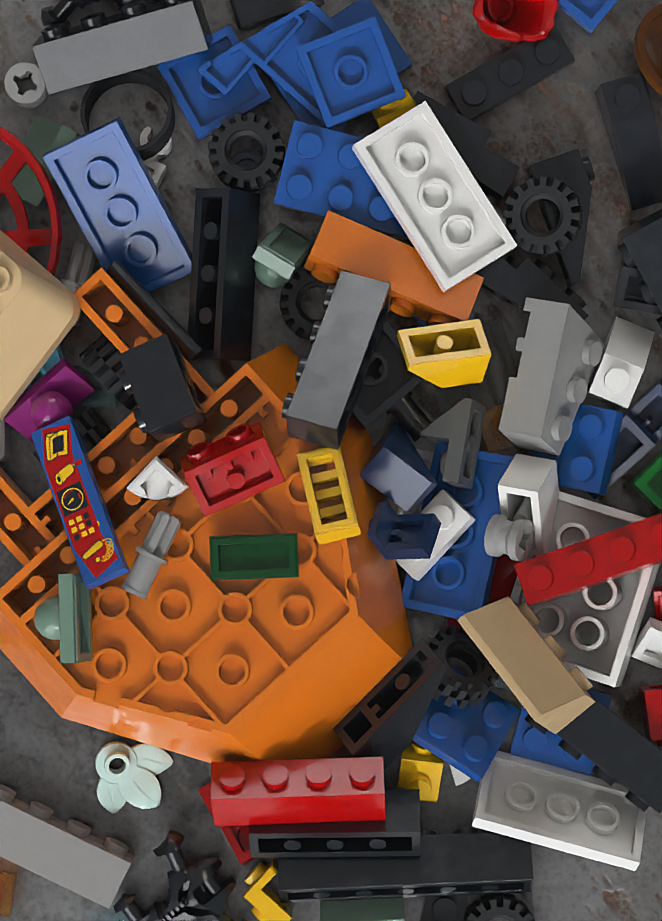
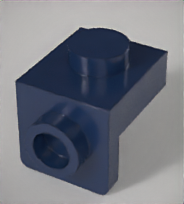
M387 501L378 502L374 516L369 522L368 537L386 560L430 559L442 523L434 513L397 515Z

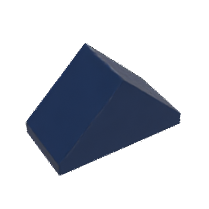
M394 422L374 445L360 473L361 478L403 510L410 513L419 506L437 485V482L404 428L397 422Z

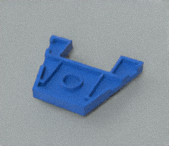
M310 1L243 42L241 41L219 56L203 63L197 71L221 93L227 96L249 69L256 64L320 121L319 127L326 128L296 52V47L342 28ZM347 121L328 129L343 133Z

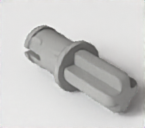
M77 241L74 244L65 279L60 278V282L73 293L92 275L96 255L90 244ZM80 308L79 317H78L76 323L74 324V326H79V324H80L79 321H80L81 314H82V309H81V308Z
M163 511L157 513L142 547L137 546L135 549L139 553L125 582L121 585L122 589L147 599L149 590L161 565H167L168 563L165 557L181 526V521L177 517Z

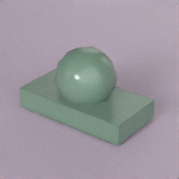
M279 223L259 244L252 256L255 259L254 270L257 279L263 285L271 288L288 284L293 278L295 271L308 257L314 242L287 225Z
M58 574L59 597L47 598L36 608L33 619L35 627L47 639L60 640V663L92 661L91 590L85 587L81 574Z

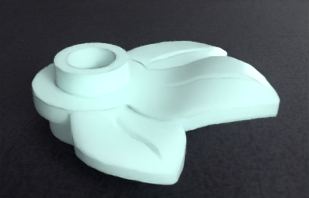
M115 741L101 747L95 757V767L100 776L96 793L101 805L112 814L118 812L126 801L141 809L158 807L161 803V788L156 775L173 764L169 753L162 748L146 743H139L130 747L126 743ZM121 758L124 760V764L119 769H111L109 767L111 760Z

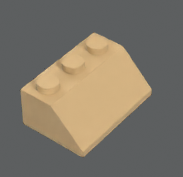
M508 596L466 613L457 620L533 720L549 731L557 734L595 703L594 699L587 692L593 687L590 681L577 666L572 670L568 668L561 659L567 654L552 634L546 637L542 635L536 627L541 620L525 601L518 605Z

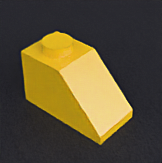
M480 319L403 329L397 332V338L408 371L441 388L481 383L483 381L492 353Z

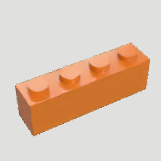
M329 210L319 228L303 267L311 271V275L317 280L329 284L338 281L341 271L391 283L390 309L401 316H416L428 322L429 326L467 321L484 280V277L474 273L443 293L414 247Z

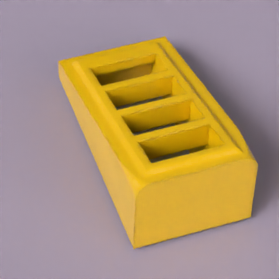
M323 447L297 454L314 533L318 543L325 544L360 535L361 530L341 448L339 447L336 450ZM332 462L335 463L336 469L311 475L310 468ZM339 480V486L319 491L314 489L315 485ZM343 497L344 503L319 509L318 503ZM345 515H347L348 518L344 520L323 524V521Z

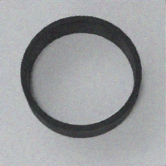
M138 69L93 82L86 91L80 108V118L85 133L90 131L89 116L92 107L104 92L117 85L138 83L156 90L165 99L168 111L165 124L157 136L136 149L142 160L145 161L158 154L167 145L175 127V111L167 88L157 77Z

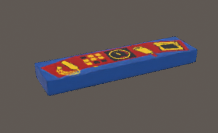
M67 416L31 433L85 587L91 590L130 572L75 420Z

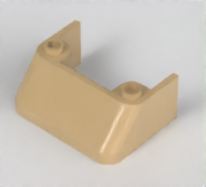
M1 230L0 422L76 323L80 314V304L76 295Z

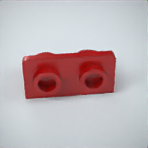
M260 422L253 425L247 423L232 428L226 434V437L212 443L207 441L198 443L188 449L186 455L180 458L183 473L205 517L285 482L284 475L270 448Z

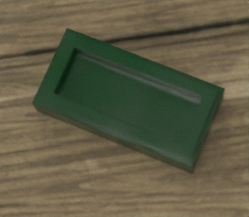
M298 533L209 537L211 581L300 577Z

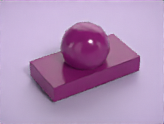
M63 358L18 398L4 417V421L34 444L31 433L64 417L70 416L72 418L73 409L95 390L93 383Z

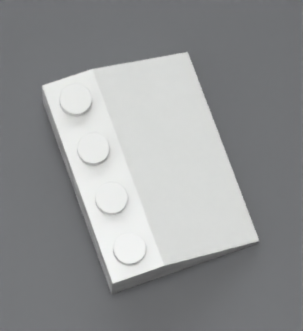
M559 491L547 553L646 518ZM529 554L524 561L532 559L534 555ZM660 564L538 606H530L541 620L536 627L544 637L552 634L567 653L561 659L570 670L577 666L586 678L612 687L622 686ZM517 575L510 598L518 605H521L524 601L526 602Z

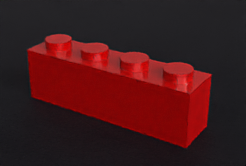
M662 513L514 564L527 605L538 606L662 563Z
M383 756L211 762V806L214 825L237 826L386 821Z

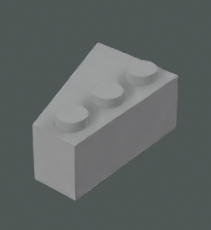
M526 297L523 311L530 312L525 338L518 337L515 350L521 351L522 354L517 378L509 377L499 430L519 448L560 456L565 441L571 435L572 423L580 403L586 398L588 383L595 366L601 360L605 343L570 304Z

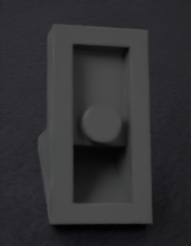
M464 398L420 432V436L431 442L448 444V449L444 450L440 461V470L443 474L442 481L458 488L472 489L486 412V406L474 399Z

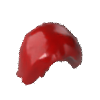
M475 0L472 15L476 19L480 30L495 39L513 42L537 41L545 39L554 28L555 14L559 9V0Z

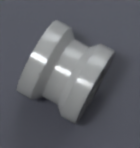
M28 62L17 63L6 73L4 80L5 91L13 102L20 107L26 109L38 108L49 97L41 71L36 65Z
M493 515L488 522L484 536V547L487 555L500 557L506 554L511 560L524 561L529 555L533 543L534 531L531 521L522 518L510 521L505 515Z

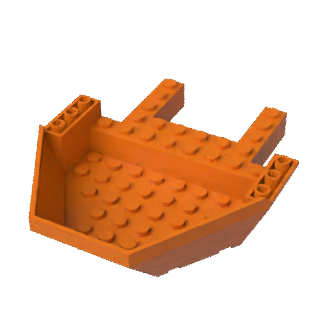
M100 268L74 292L82 311L121 353L163 335L161 330L103 268ZM286 343L247 362L216 391L182 355L207 422L159 442L148 432L143 433L132 412L87 453L129 571L139 553L135 549L137 546L142 547L158 512H167L181 521V526L165 557L168 563L167 565H161L149 590L147 599L138 597L121 588L129 572L91 589L92 661L60 663V640L47 639L35 627L33 619L36 608L47 598L59 597L58 574H80L51 489L49 488L32 503L0 467V541L24 566L0 588V649L62 718L208 763L329 758L344 744L333 728L413 648L407 612L403 606L397 563L395 560H386L368 537L369 522L374 516L378 502H384L380 491L360 477V473L373 450L370 434L352 415L342 438L340 448L361 534L325 544H319L316 539L297 454L325 446L288 436L287 420L282 418V408L289 392L294 394L297 388L296 371L300 358ZM257 422H260L285 478V482L207 517L204 516L190 487L183 493L166 500L146 499L135 495L127 489L129 484L156 456L188 484L180 459L186 455L188 449L201 442L207 441L212 443L224 438L232 428L246 423L253 425ZM335 463L310 468L311 475L336 469ZM339 480L315 485L314 489L319 491L339 486ZM342 497L318 503L319 509L342 504L344 501ZM347 515L325 520L323 521V524L344 520L348 518ZM298 533L300 577L211 581L209 537Z

